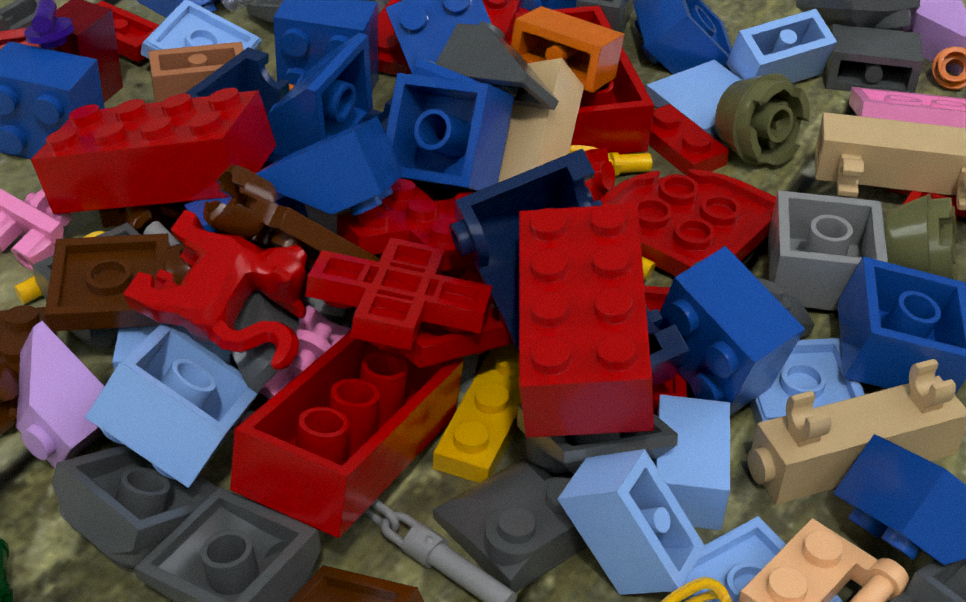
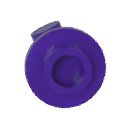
M39 0L32 25L24 31L28 43L38 44L40 48L44 49L64 44L68 40L67 36L74 30L73 22L70 18L56 17L57 6L53 0Z

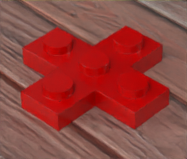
M399 178L391 185L394 193L381 199L382 204L356 216H352L351 213L337 215V235L373 255L382 254L391 237L444 248L445 253L441 271L475 266L470 255L462 257L459 254L449 231V225L456 222L455 200L474 192H462L455 195L453 199L434 201L414 182Z
M390 237L379 262L321 250L308 274L305 297L323 300L326 304L336 308L357 307L353 316L350 338L368 341L373 346L381 349L402 348L411 350L422 321L437 324L449 332L463 333L470 331L481 334L493 286L440 275L445 253L444 248Z

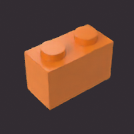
M540 6L515 19L511 47L521 55L526 63L562 58L584 85L583 90L593 93L616 77L625 34Z

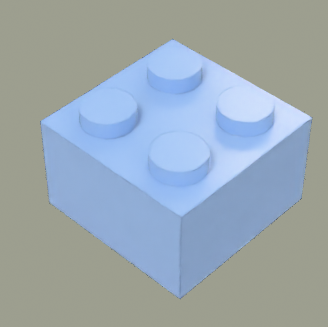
M161 323L120 361L85 418L98 426L107 438L118 444L126 445L151 462L161 475L177 480L189 488L228 439L258 393L247 386L239 370L172 324Z

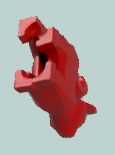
M184 210L172 226L171 231L185 246L180 258L190 267V270L180 285L176 284L172 273L162 269L155 275L156 285L152 275L138 272L123 293L130 309L159 323L182 326L196 340L215 343L224 350L243 353L265 343H273L276 349L270 366L278 371L288 368L296 357L299 347V340L293 329L282 322L260 321L239 331L233 326L244 303L254 290H259L293 315L304 318L306 308L301 302L300 296L307 282L305 271L306 252L298 245L262 249L241 236L209 232L203 229L195 213Z

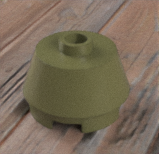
M772 73L738 80L725 90L719 100L715 114L716 131L719 138L747 164L753 166H763L767 163L780 165L789 160L800 147L794 141L799 133L801 120L809 122V102L804 90L794 87L790 80L781 74Z
M927 194L887 211L885 240L888 263L959 281L958 267L953 268V265H956V243H958L955 208L952 206L951 197L932 199L931 194Z

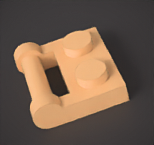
M812 518L741 590L738 602H830L850 579L861 585L862 588L849 602H886L902 594L907 588L910 579L905 569L896 561L889 558L877 560Z

